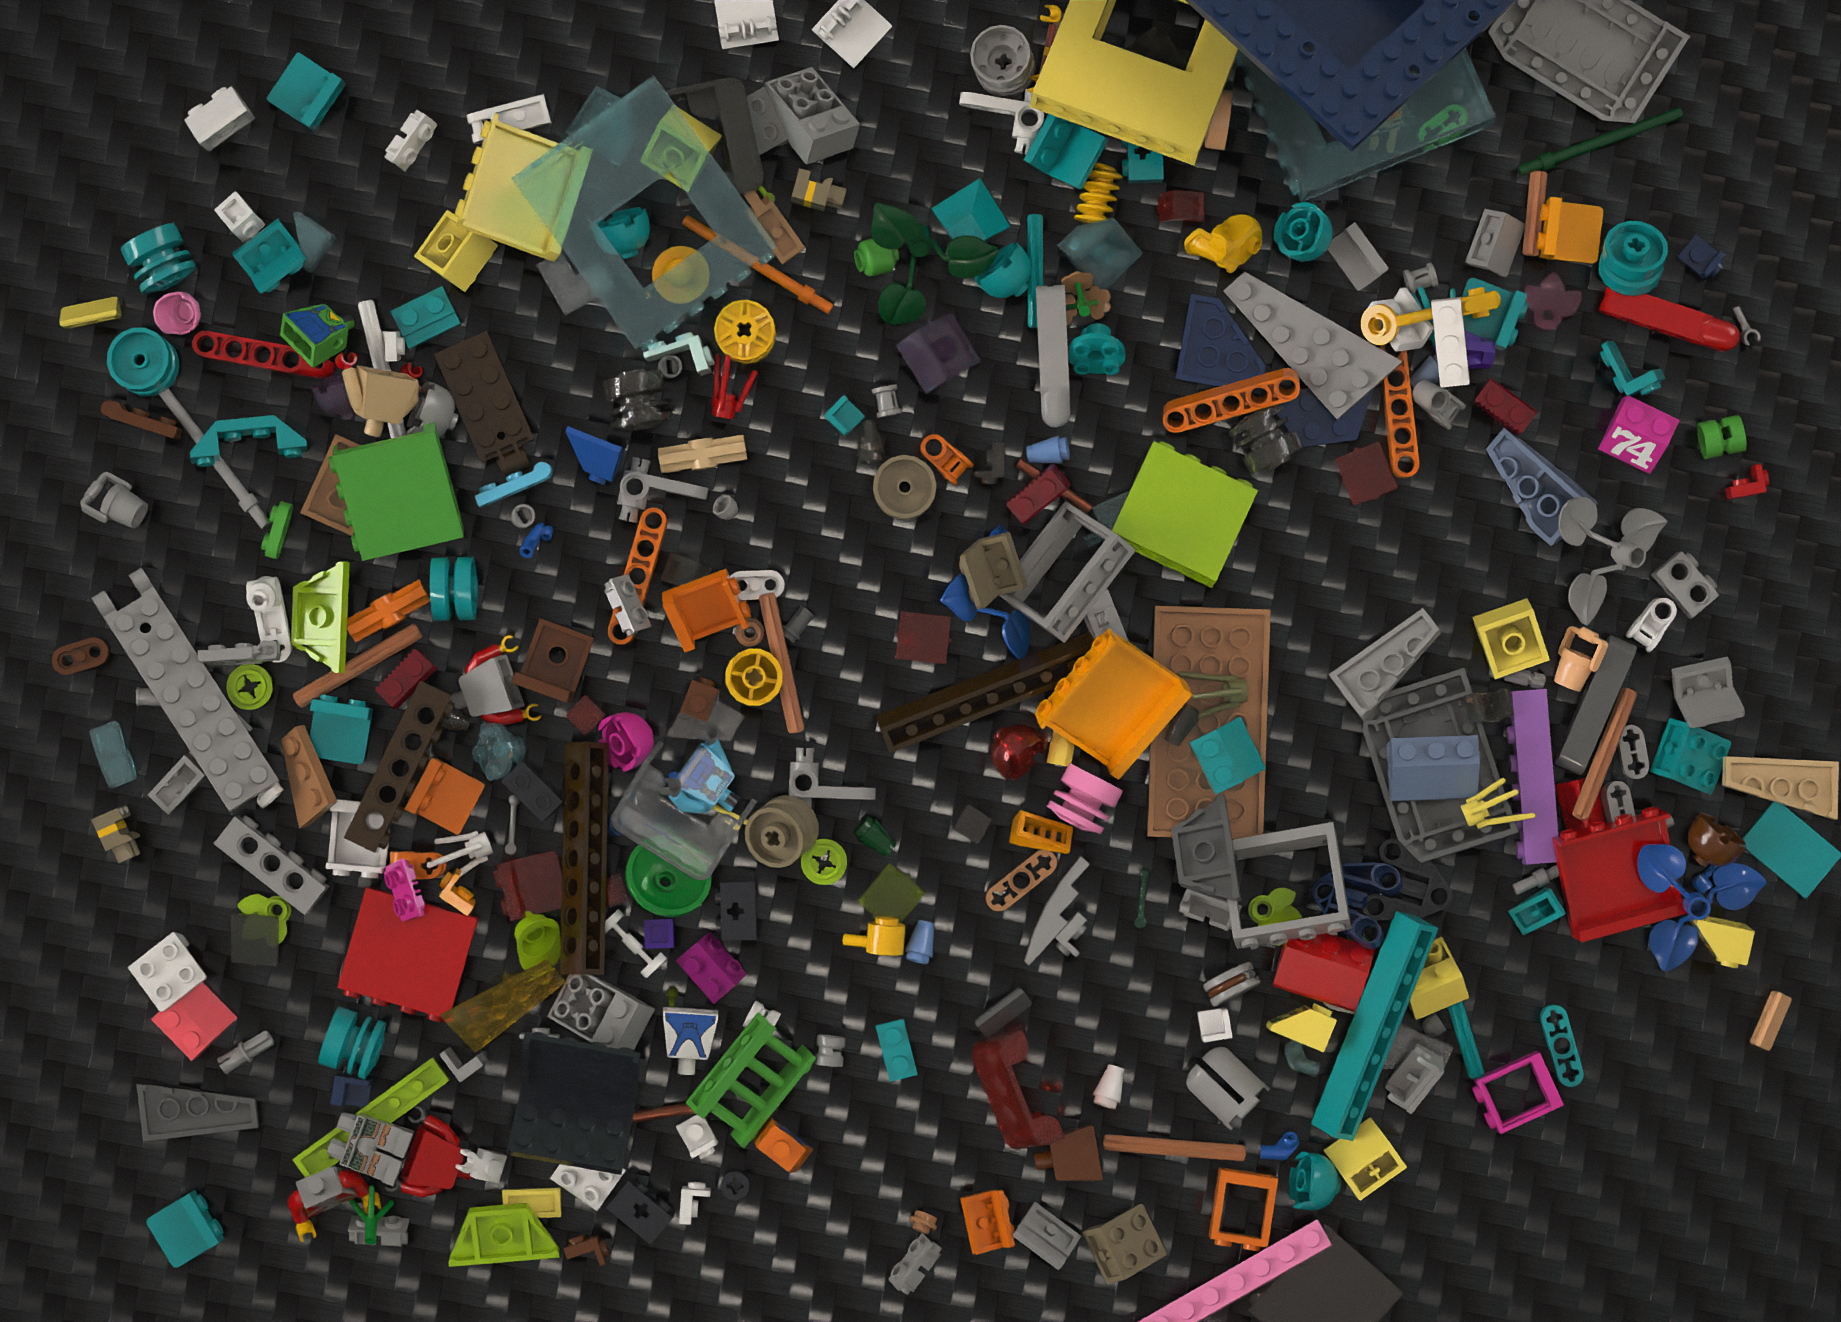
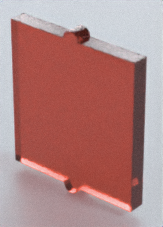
M1379 441L1361 449L1356 447L1353 450L1354 452L1334 459L1353 506L1372 498L1377 500L1379 495L1398 488Z
M901 611L899 632L895 634L898 638L896 659L946 664L948 643L951 642L949 638L951 617Z

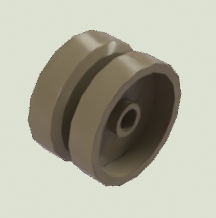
M900 455L890 458L880 466L874 476L873 492L877 504L884 513L895 519L910 520L920 517L929 510L935 499L936 480L933 471L926 462L915 456ZM902 482H908V485H910V490L906 493L901 492L899 489Z
M782 795L771 799L749 818L745 827V841L749 851L759 862L768 867L775 868L786 867L794 863L815 845L819 835V823L814 811L805 801L789 795Z

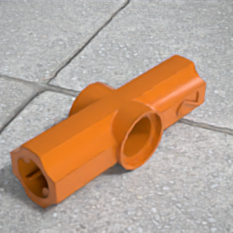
M419 579L395 593L391 592L373 601L370 607L348 618L347 630L355 643L382 628L385 630L404 620L406 615L431 602L430 595Z

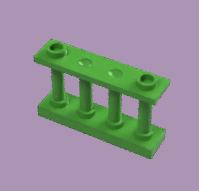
M759 1012L686 1101V1104L702 1119L712 1112L733 1127L734 1130L730 1135L743 1148L756 1138L759 1129L800 1078L811 1069L813 1062L816 1060V1057L804 1045H801L797 1052H795L772 1034L776 1027ZM766 1044L789 1061L779 1074H776L754 1058L763 1045ZM745 1067L750 1068L770 1083L761 1097L736 1080ZM727 1090H731L753 1106L742 1120L718 1103Z

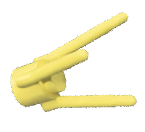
M1504 778L1491 784L1477 795L1466 799L1467 803L1461 805L1469 827L1476 825L1478 829L1488 825L1532 819L1536 815L1535 813H1526L1485 819V817L1490 816L1487 808L1519 793L1517 789H1514L1485 803L1481 800L1504 784L1506 781Z

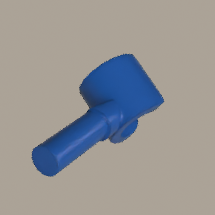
M1710 865L1703 873L1697 875L1692 880V884L1698 893H1704L1713 886L1708 877L1717 869L1716 866Z

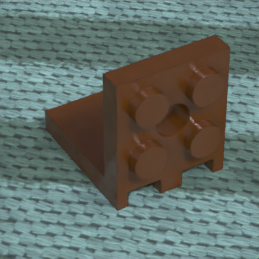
M540 618L521 672H515L511 683L566 703H572L595 638ZM554 647H561L565 650L566 658L562 663L556 664L551 661L550 651Z

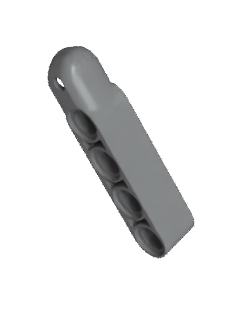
M1065 285L1036 286L1042 418L1050 427L1058 428L1065 425L1070 418Z

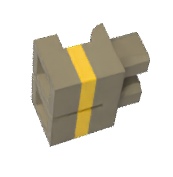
M799 168L791 202L824 211L826 206L841 210L846 189L832 185L833 178L824 180L823 184L810 181L811 172Z
M127 805L91 819L105 851L112 849L118 863L141 854L134 840L140 837L139 833L129 832L124 818L131 816Z

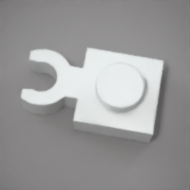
M478 1148L477 1154L468 1149H461L460 1153L467 1156V1162L464 1165L456 1164L455 1168L464 1173H470V1176L475 1179L499 1184L507 1159L506 1155Z

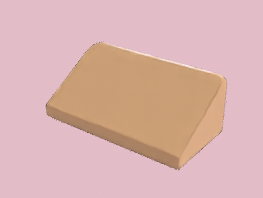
M1774 990L1771 991L1751 1037V1044L1768 1051L1772 1048L1792 999Z

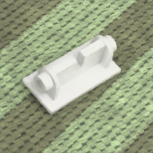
M418 110L414 114L410 113V116L400 129L407 134L406 138L403 139L396 135L388 148H386L385 151L387 153L384 157L406 172L408 167L416 160L417 154L423 145L432 137L434 129L438 124Z

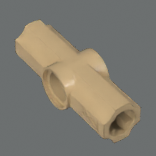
M743 435L714 440L713 438H703L688 441V444L658 448L661 473L677 472L686 469H709L717 467V464L747 460Z

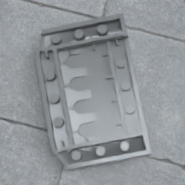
M1518 0L1492 24L1488 31L1505 61L1600 120L1635 123L1690 37L1631 0Z

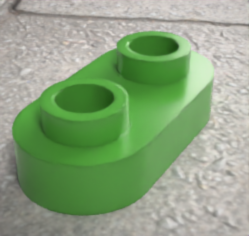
M281 501L279 506H273L269 519L270 522H273L271 532L265 534L261 549L266 550V557L279 558L291 520L293 504Z

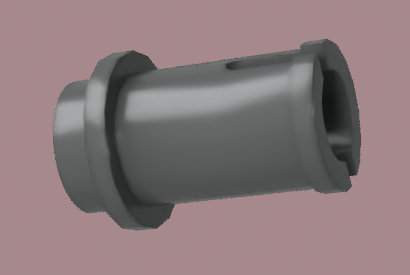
M800 605L786 626L782 625L785 638L792 643L796 640L800 641L801 633L815 616Z

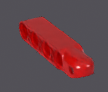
M1607 286L1604 299L1599 308V312L1717 351L1726 352L1732 350L1740 341L1739 330L1734 324L1648 294L1628 296L1617 293Z
M201 331L192 340L194 351L206 359L315 378H328L333 375L335 363L329 359L323 362L321 368H318V365L312 368L299 354L298 364L293 368H288L285 363L286 357L290 353H297L288 345L211 331ZM211 337L214 341L213 349L209 352H203L201 350V342L205 338ZM233 343H240L242 345V353L238 357L232 358L229 354L230 346ZM262 348H269L271 352L270 359L267 362L260 363L257 359L258 351Z

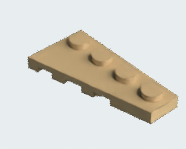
M1723 757L1722 786L1829 819H1838L1839 762Z

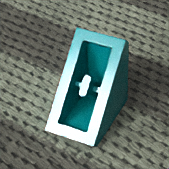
M1546 887L1508 911L1522 935H1526L1566 914L1553 891Z

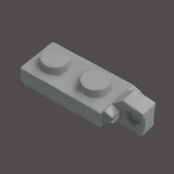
M263 640L258 646H253L250 643L235 644V648L227 649L223 645H210L208 650L198 651V661L208 667L263 664L265 661L280 660V643L276 641Z

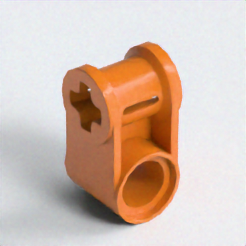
M929 435L921 442L920 451L923 457L954 486L957 485V479L968 467L972 468L974 466L964 454L952 447L939 435ZM929 440L939 441L942 447L939 455L931 456L926 452L925 446ZM957 462H960L959 465L953 470V472H950V470L955 466V464Z
M416 851L390 852V864L402 858L408 860L409 865H413L416 879L440 877L444 874L447 867L445 862L438 865L437 869H433L432 873L431 869L426 868L425 865L431 861V858L433 861L443 857L439 853H416Z

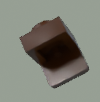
M700 677L698 682L692 680L680 712L708 722L717 695L720 690L714 688L716 682Z
M585 1234L568 1239L569 1244L563 1248L567 1259L595 1250L600 1266L606 1265V1257L610 1256L607 1242L605 1239L600 1240L599 1234L588 1238L585 1237Z

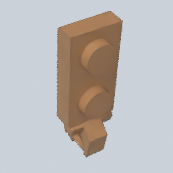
M753 188L743 194L752 206L746 211L750 216L749 219L782 265L805 249V246L773 201H770L767 196L761 200Z

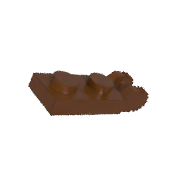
M112 400L105 401L101 405V413L104 416L106 415V417L176 440L181 437L183 430L175 427L177 421L162 416L159 417V421L149 419V412L134 407L131 412H128L124 404L113 402Z

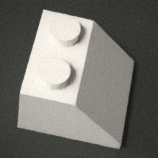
M232 86L228 89L223 87L217 90L211 96L213 100L204 106L199 104L188 112L189 117L185 119L186 124L198 143L208 151H211L255 119L252 112Z

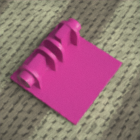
M402 858L386 866L384 878L387 887L392 889L395 899L393 900V908L396 915L401 918L402 922L424 916V909L426 907L422 895L416 896L421 891L420 889L414 890L413 888L414 885L418 884V881H411L416 879L413 865H409L408 860Z

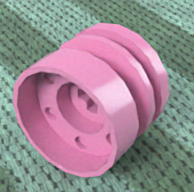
M1069 763L1061 780L1071 789L1069 793L1055 790L1054 794L1065 801L1060 806L1050 800L1047 807L1052 809L1060 819L1075 827L1101 835L1104 828L1093 823V820L1097 816L1108 822L1109 817L1099 809L1102 804L1115 808L1123 790Z

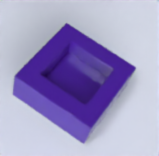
M673 918L644 919L645 949L674 948Z

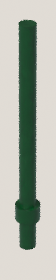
M1680 107L1554 153L1550 151L1538 155L1537 159L1518 165V171L1521 176L1541 169L1546 171L1555 168L1557 163L1683 118L1682 110Z

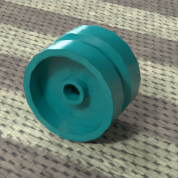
M1627 221L1617 224L1608 232L1599 260V275L1604 284L1613 291L1623 295L1639 296L1649 293L1657 286L1663 272V266L1668 255L1666 239L1654 226L1642 221Z
M131 328L121 332L112 341L107 352V366L113 379L128 391L139 396H156L166 391L174 383L179 373V358L175 348L158 333L147 328Z
M448 557L431 559L430 601L434 621L450 620L453 614L454 603L459 620L476 619L478 579L474 557H458L454 565V575Z

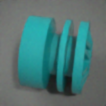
M168 223L146 231L125 243L120 249L129 267L143 265V268L133 276L137 282L144 281L139 285L142 294H150L171 288L182 282L197 269L194 261H186L191 256L188 250L174 252L184 241L174 223Z
M339 1006L326 1033L318 1063L337 1070L343 1059L349 1060L347 1074L350 1075L354 1073L357 1064H361L358 1078L365 1080L376 1065L385 1041L386 1022L379 1020L374 1030L370 1031L372 1017L368 1016L362 1026L358 1027L356 1026L357 1012Z

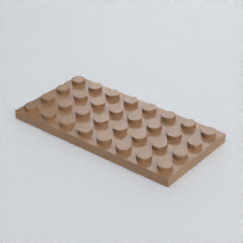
M1155 606L1153 659L1176 675L1179 671L1221 676L1236 675L1237 680H1246L1248 701L1240 702V707L1228 708L1202 718H1197V713L1229 701H1223V697L1194 700L1191 696L1150 743L1147 836L1172 837L1171 829L1182 821L1188 820L1191 814L1201 808L1203 810L1216 800V796L1223 793L1227 801L1232 839L1263 834L1265 769L1231 788L1214 794L1188 742L1241 717L1266 766L1271 610ZM1180 677L1187 682L1192 694L1222 690V684H1227L1225 682Z

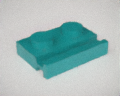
M443 286L391 311L408 349H412L462 325Z

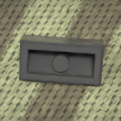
M1018 987L975 1019V1024L986 1037H990L1029 1008L1032 1002L1022 988Z

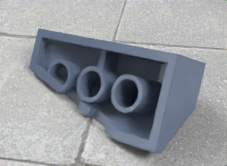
M1506 427L1501 430L1486 450L1498 472L1512 491L1515 502L1520 505L1525 514L1528 525L1550 546H1554L1563 539L1559 531L1558 521L1561 509L1568 500L1576 497H1586L1592 500L1595 505L1598 504L1576 482Z

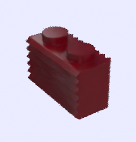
M1492 378L1484 383L1472 400V405L1476 404L1477 408H1481L1482 412L1486 411V415L1495 418V422L1500 421V425L1509 428L1515 435L1523 433L1537 414L1535 409Z
M1050 464L1049 467H1046L1044 471L1033 478L1031 482H1028L1022 489L1015 492L1007 501V507L1024 525L1067 491L1071 484L1055 464Z
M412 649V653L408 654V658H404V662H400V666H396V670H392V674H388V678H384V683H380V687H376V692L394 709H399L415 692L419 681L425 682L438 667L422 651Z

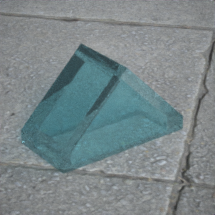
M294 212L300 249L306 257V260L303 262L304 269L312 272L316 269L336 239V236L302 213Z

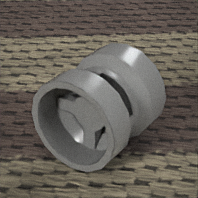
M817 1035L819 1052L815 1055L816 1060L814 1064L843 1067L841 1050L845 1047L846 1038L833 1035Z

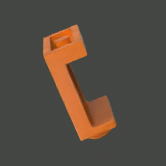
M727 569L662 592L663 608L684 653L694 650L695 640L737 624H741L743 630L749 628L748 617L752 616L746 600L741 602L738 595L741 593L738 581L735 577L730 578Z

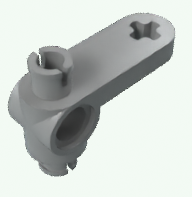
M632 457L630 471L624 470L620 483L617 504L622 505L619 519L627 521L628 514L630 513L629 521L637 523L639 509L645 510L651 488L703 500L707 499L709 488L648 475L647 472L651 461L642 459L641 466L639 467L641 459ZM634 479L641 480L643 483V490L638 495H631L628 492V484Z
M796 748V762H790L789 796H795L805 801L810 808H812V798L875 800L876 788L818 786L819 763H813L814 748H806V756H804V748ZM801 774H806L812 779V786L807 791H801L796 787V778Z

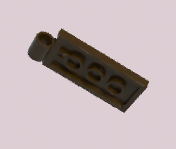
M482 332L435 353L434 356L481 463L496 457L504 477L531 466L522 444L534 441L535 438L488 332ZM501 433L505 434V438L503 440L498 439V436Z

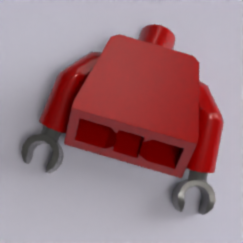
M414 1106V1108L421 1111V1117L416 1120L408 1116L409 1120L413 1123L424 1124L423 1126H418L402 1173L398 1175L396 1180V1186L385 1185V1189L390 1192L401 1189L403 1193L424 1198L441 1193L443 1189H451L456 1177L470 1180V1173H464L455 1168L456 1164L464 1165L466 1161H463L464 1155L460 1153L462 1149L460 1147V1139L447 1123L433 1115L428 1116L424 1107Z

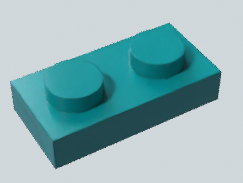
M904 1018L876 1025L889 1081L892 1082L918 1075Z

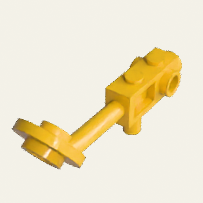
M1485 287L1467 290L1468 296L1461 297L1463 316L1472 314L1473 319L1489 316V310L1498 308L1501 303L1499 293L1496 290L1485 292ZM1376 304L1364 311L1361 317V330L1369 342L1375 345L1388 344L1396 338L1399 327L1432 320V308L1396 315L1389 306ZM1379 320L1383 322V329L1379 326Z

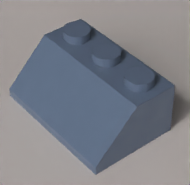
M1478 735L1391 738L1386 744L1390 801L1469 799L1478 794L1480 771Z

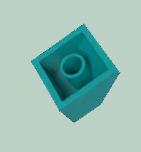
M1241 717L1188 742L1214 794L1231 788L1266 769Z

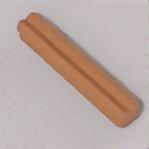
M1544 171L1530 173L1522 253L1526 256H1538L1540 250L1537 249L1538 233L1542 232L1543 221H1540V211L1542 203L1545 204L1547 173Z

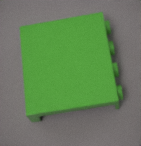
M435 422L424 424V431L340 451L338 445L333 446V454L329 457L332 474H338L340 483H336L340 500L345 499L347 509H344L347 526H353L355 535L351 536L352 545L355 552L360 551L362 561L464 538V526Z

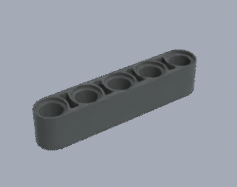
M1609 635L1606 640L1608 648L1600 667L1596 672L1592 671L1554 760L1555 765L1580 776L1586 769L1637 650V646L1612 635Z

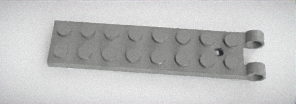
M139 568L129 575L142 596L119 611L116 610L105 591L100 592L91 599L228 811L232 812L278 783L279 779L205 665L198 661L196 651L158 595L143 569ZM142 624H150L151 630L148 633H142L140 631Z

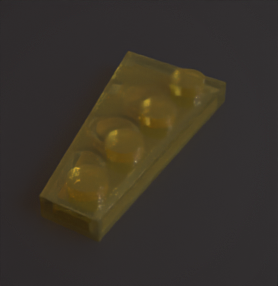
M545 960L442 1013L441 1016L452 1030L476 1053L566 983L558 970L548 960Z

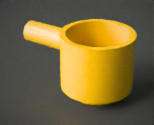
M876 917L875 921L868 922L867 936L844 934L843 945L865 947L866 952L871 954L903 955L905 924L898 923L899 919L894 917Z

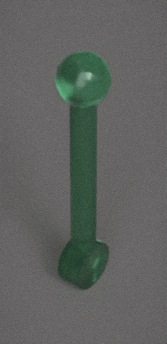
M1143 868L1139 872V876L1142 879L1138 917L1134 921L1137 928H1143L1146 925V920L1144 919L1147 879L1151 875L1150 870L1147 868Z

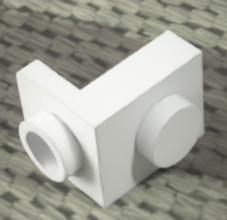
M381 331L385 345V361L401 360V355L405 354L404 337H400V331Z

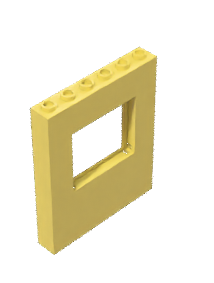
M1070 0L1032 92L1030 107L1194 166L1239 49L1205 19L1184 71L1100 41L1116 0Z

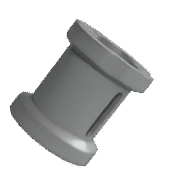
M1431 262L1427 263L1424 268L1411 272L1408 269L1403 271L1404 281L1411 295H1414L1419 287H1439L1437 275Z
M897 384L872 389V394L876 396L879 411L877 418L902 413L901 408H898L895 390L898 389Z

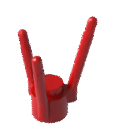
M715 354L713 398L711 403L713 409L711 414L721 418L734 419L735 412L742 411L743 403L754 383L757 371H752L736 401V395L727 392L731 356L726 355L720 388V355Z

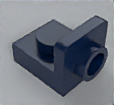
M1695 234L1676 259L1700 278L1704 279L1709 274L1714 277L1724 265L1721 259L1725 254L1722 251L1717 252Z

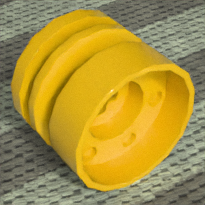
M750 300L734 301L724 307L716 318L714 327L716 342L725 356H731L732 361L742 364L757 363L768 356L774 347L776 329L773 318L767 309L759 303ZM740 325L744 327L752 326L749 329L751 332L749 337L746 335L738 336L740 333L738 327Z

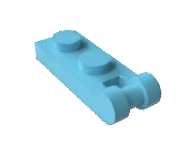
M538 462L530 473L523 475L519 471L507 476V482L496 486L494 482L479 489L480 494L475 496L478 506L483 508L542 483L552 477L553 469L546 462Z

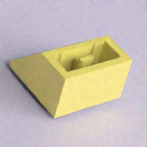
M1442 937L1433 941L1408 1003L1416 1020L1469 998L1463 976Z
M1371 1117L1359 1125L1353 1141L1338 1139L1324 1149L1328 1158L1359 1200H1362L1407 1168Z

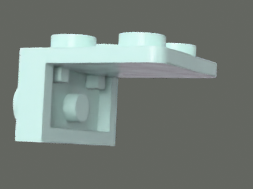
M692 332L675 337L676 342L668 345L664 341L648 345L649 351L643 352L644 358L651 362L661 359L666 355H674L691 350L697 372L701 376L712 373L710 366L715 364L710 348L704 346L702 339L698 335H692Z

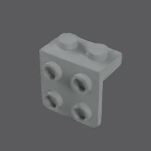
M1728 657L1671 669L1674 698L1689 727H1705L1713 723L1732 721L1745 715V709L1733 687L1731 662Z

